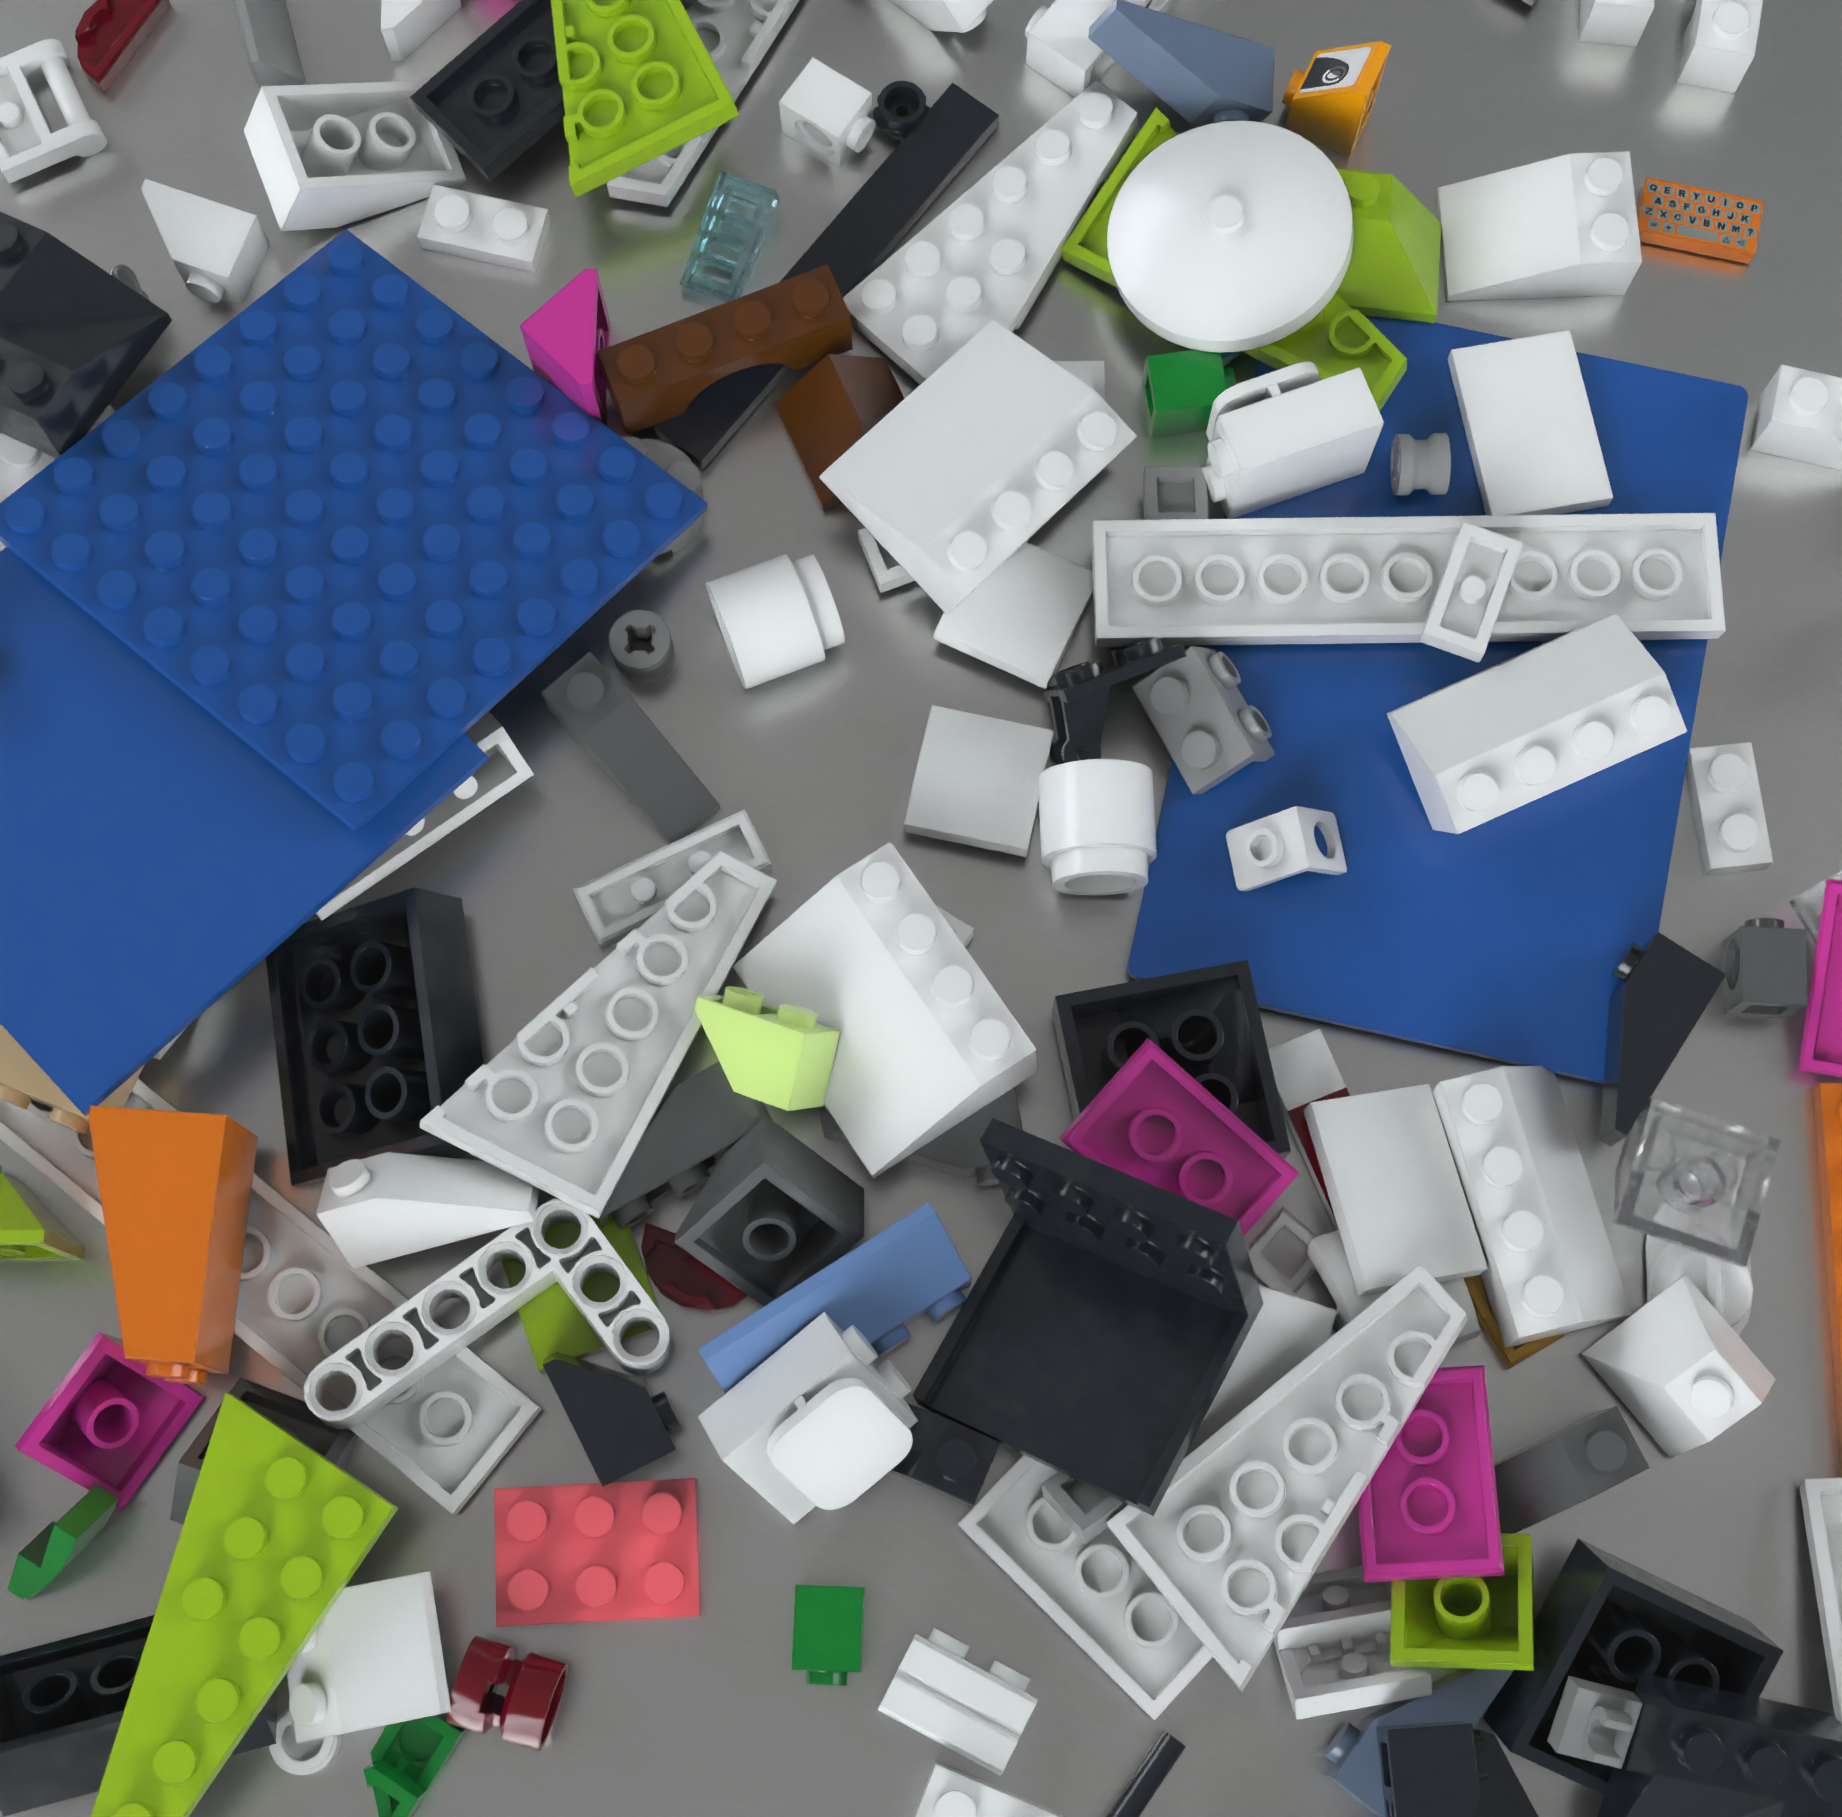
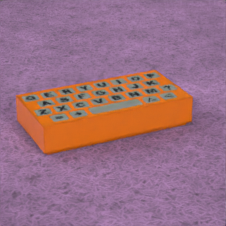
M1646 177L1641 187L1637 208L1640 242L1750 264L1756 253L1764 201Z

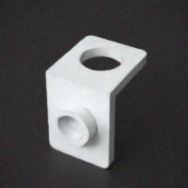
M1294 806L1236 827L1226 833L1236 887L1240 891H1250L1305 871L1340 875L1347 872L1337 821L1332 812ZM1315 826L1320 829L1326 840L1327 857L1320 852L1314 837Z

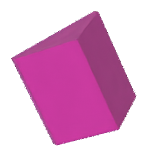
M584 269L520 325V329L534 372L570 398L589 417H595L607 426L608 389L597 351L610 347L611 324L598 270Z
M98 1332L15 1444V1447L20 1452L89 1491L97 1484L117 1497L116 1506L123 1509L204 1397L187 1384L165 1382L164 1378L146 1376L147 1365L125 1358L122 1339Z

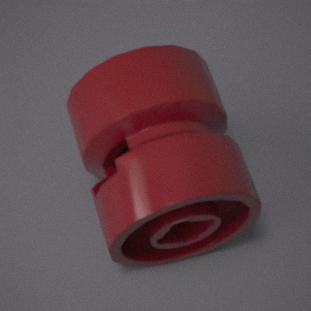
M475 1636L464 1655L450 1697L451 1712L447 1713V1723L481 1734L487 1733L495 1726L500 1728L502 1740L541 1751L551 1731L562 1698L568 1673V1663L533 1652L529 1653L522 1660L516 1659L513 1646L481 1636ZM499 1684L509 1686L506 1698L503 1695L496 1694Z

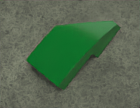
M96 1484L57 1522L52 1521L18 1553L7 1590L22 1600L28 1599L43 1590L104 1529L114 1511L118 1498Z
M447 1713L386 1725L370 1752L372 1763L363 1769L367 1788L373 1787L379 1817H412L467 1729L447 1723Z

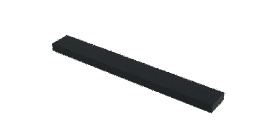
M952 82L926 112L923 119L913 127L780 282L828 264L842 297L848 294L880 265L999 126V114ZM779 363L761 364L736 371L717 380L701 391L690 402L684 414L656 424L654 426L656 436L684 452L693 464L703 470L791 367Z

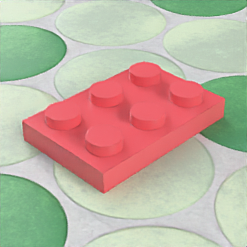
M696 1478L612 1482L602 1487L601 1483L494 1489L496 1627L702 1616L698 1489Z

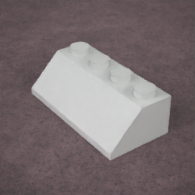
M1610 614L1387 713L1432 830L1453 834L1465 832L1687 732L1665 672L1617 614Z
M1501 1066L1440 1081L1432 1093L1488 1268L1481 1273V1277L1505 1348L1629 1317L1632 1311L1555 1073L1543 1068V1066Z

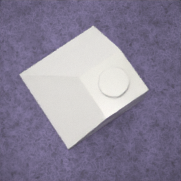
M1685 1274L1582 1353L1670 1458L1710 1442L1763 1403L1776 1380Z

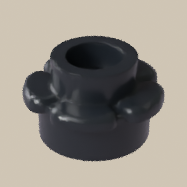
M895 81L888 84L877 97L878 107H875L873 110V119L881 131L887 130L890 132L891 137L903 140L913 127L923 119L930 107L926 105L925 94L916 84L908 81ZM898 110H906L908 112L906 116L897 115Z

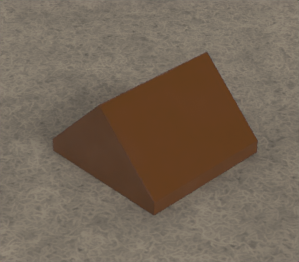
M828 354L775 402V409L823 511L842 502L824 484L819 476L905 399L885 358Z

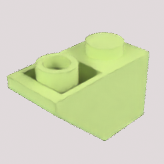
M728 986L725 988L724 995L697 997L695 1005L696 1014L734 1092L786 1111L822 1107L824 1105L840 1030L817 1023L818 1013L807 1008L794 1005H779V1009L764 1005L762 1004L763 994L742 987Z

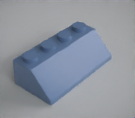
M927 1202L697 1350L723 1391L727 1393L825 1312L843 1331L854 1325L876 1351L878 1358L911 1338V1334L906 1327L927 1313L936 1322L963 1305L966 1297L962 1291L971 1286L972 1277L930 1202Z

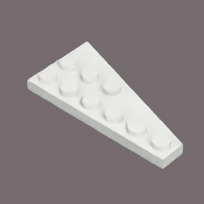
M1421 1263L1185 1457L1154 1516L1128 1504L1106 1523L1241 1692L1244 1690L1467 1322V1313Z

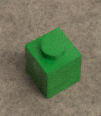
M1187 350L1146 357L1142 386L1152 437L1207 430L1214 400L1222 392L1236 385L1232 367L1223 368L1221 353Z
M795 1586L792 1670H807L806 1684L846 1686L848 1672L861 1673L865 1587Z

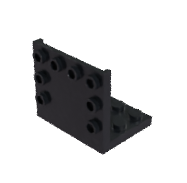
M992 1118L979 1141L992 1167L991 1172L997 1178L1003 1190L1004 1200L1010 1206L1014 1215L912 1396L918 1405L997 1440L1008 1448L1154 1516L1264 1304L1239 1221Z

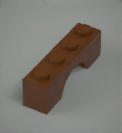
M827 264L597 351L605 384L626 434L629 435L684 414L690 402L701 391L717 380L736 371L770 363L785 364L795 370H800L820 362L828 354L839 355L852 350L851 315Z

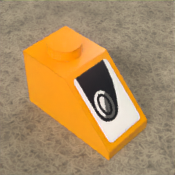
M1376 41L1315 51L1306 72L1296 69L1284 93L1282 103L1290 106L1285 129L1350 157L1373 109L1392 45Z

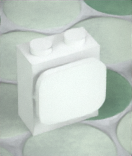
M1301 362L1238 383L1217 396L1213 402L1206 430L1209 439L1207 445L1208 458L1206 466L1202 467V472L1207 481V495L1213 503L1220 501L1227 519H1233L1365 473L1384 421L1360 367L1320 381V374L1316 365L1313 362Z
M825 1312L698 1416L721 1460L793 1524L816 1506L826 1510H834L856 1500L907 1456L913 1442L912 1433L909 1429L919 1421L903 1398L912 1389L895 1366L887 1359L877 1365L874 1360L878 1355L863 1334L854 1325L843 1331Z

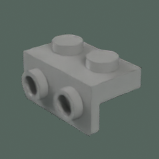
M1191 646L1185 651L1186 657L1162 666L1132 688L1192 794L1202 795L1253 761L1265 762L1273 757L1275 753L1267 740L1272 736L1266 719L1256 707L1247 705L1237 688V685L1241 683V678L1233 662L1221 651L1217 653L1214 649Z

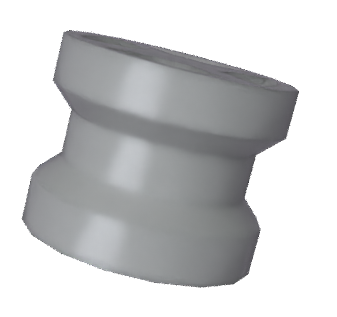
M1432 433L1426 440H1415L1410 434H1395L1392 440L1390 456V476L1393 494L1409 495L1414 489H1426L1431 495H1446L1451 472V452L1447 433Z
M635 610L627 612L616 620L611 627L608 639L615 666L621 676L631 683L641 685L656 683L666 677L673 667L675 651L670 629L663 618L651 611ZM635 637H637L638 639H639V638H647V639H648L649 637H652V640H650L649 642H647V641H641V642H639Z

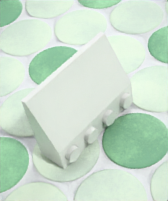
M993 319L829 466L819 478L948 615L1114 460L1137 435L1093 388Z
M891 841L836 875L733 965L734 971L746 989L754 990L764 995L762 1004L779 1009V1005H794L807 1008L818 1013L817 1023L840 1030L824 1106L873 1179L1038 1072L1037 1049Z

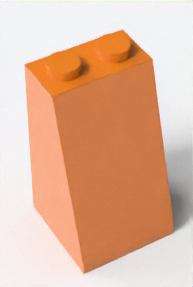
M90 1106L89 1125L125 1358L147 1365L146 1376L164 1378L165 1382L205 1385L207 1373L228 1374L258 1137L225 1114Z

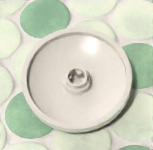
M1224 121L1200 126L1175 136L1152 151L1137 165L1121 187L1110 214L1107 230L1108 258L1113 277L1122 299L1135 317L1148 329L1174 344L1189 349L1218 353L1239 352L1262 347L1285 338L1310 322L1327 305L1339 288L1347 272L1353 248L1354 227L1351 203L1347 188L1334 164L1320 149L1302 136L1282 127L1256 121Z

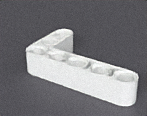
M553 1199L536 1209L534 1221L510 1227L319 1363L308 1374L304 1384V1399L308 1408L328 1426L336 1429H346L358 1425L555 1282L559 1283L615 1362L626 1372L635 1375L650 1374L658 1370L667 1361L671 1350L669 1327L664 1316L589 1214L561 1199ZM558 1220L575 1222L581 1228L578 1240L572 1246L563 1249L549 1246L544 1241V1235L552 1223ZM504 1259L521 1261L526 1266V1272L518 1285L512 1288L501 1289L490 1282V1273L498 1262ZM597 1272L613 1274L620 1282L617 1294L606 1302L591 1301L583 1294L585 1281ZM450 1298H460L470 1304V1313L467 1320L461 1326L454 1329H444L435 1324L437 1307L443 1301ZM635 1325H646L652 1327L658 1333L660 1339L652 1353L645 1356H633L622 1348L621 1341L625 1332ZM394 1338L410 1340L413 1343V1354L410 1361L404 1367L397 1370H388L380 1366L379 1353L387 1341ZM338 1378L354 1380L356 1395L353 1402L347 1408L340 1411L325 1409L323 1393L329 1383Z

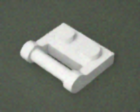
M45 39L0 58V169L9 184L75 155L81 157L95 155L102 151L107 144V138L101 125L97 121L91 120L67 69L70 62L69 57L59 40ZM38 74L45 76L68 125L53 133L27 80Z

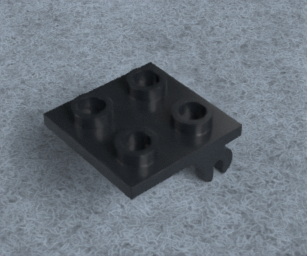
M1160 637L1146 642L1141 641L1130 646H1122L1111 651L1115 662L1103 666L1101 660L1092 663L1086 661L1054 673L1057 685L1041 690L1045 702H1050L1056 739L1050 748V756L1053 763L1059 765L1072 761L1088 760V758L1101 759L1100 744L1110 686L1186 657L1183 644L1163 646Z

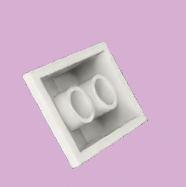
M428 80L261 87L244 128V134L280 231L337 228L428 198L433 184L453 189L463 186L466 177L454 146L417 110L410 98Z
M1630 151L1569 153L1438 187L1436 199L1438 219L1441 221L1440 242L1446 301L1625 295L1642 263Z

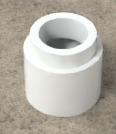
M784 554L706 583L707 592L735 670L745 689L825 660L824 650L845 643L842 623L823 571L813 554L792 562L788 555Z
M1089 759L1059 764L1041 772L1038 776L1041 862L1044 866L1051 869L1052 887L1066 894L1099 896L1126 893L1146 886L1148 884V864L1157 857L1152 770L1146 765L1128 760Z

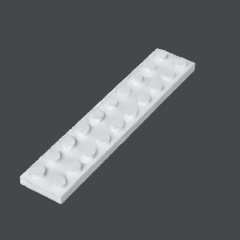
M1652 513L1093 520L1091 532L1095 647L1130 646L1160 637L1163 646L1177 644L1194 646L1422 643L1419 640L1463 521L1524 542L1489 642L1551 641L1610 614H1617L1638 640L1719 639L1726 631L1716 514Z
M139 1078L124 1108L178 1111ZM32 1099L27 1110L0 1100V1139L105 1225L90 1126L86 1135L49 1120L48 1118L53 1108ZM253 1173L233 1333L304 1391V1384L308 1374L319 1363L409 1299L368 1265L352 1269L329 1233L258 1175ZM435 1321V1324H436L437 1326H439V1327H441V1328H444V1327H442L439 1323H437V1322ZM394 1338L387 1341L379 1353L380 1366L388 1370H397L404 1367L412 1357L413 1343L405 1338ZM465 1347L366 1420L349 1429L451 1514L457 1515L543 1408L472 1350ZM338 1378L330 1382L323 1393L325 1409L340 1411L347 1408L353 1402L356 1395L354 1380Z

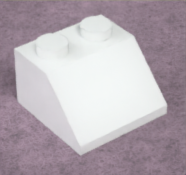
M430 1571L345 1587L287 1672L290 1694L289 1709L293 1718L296 1743L451 1712Z

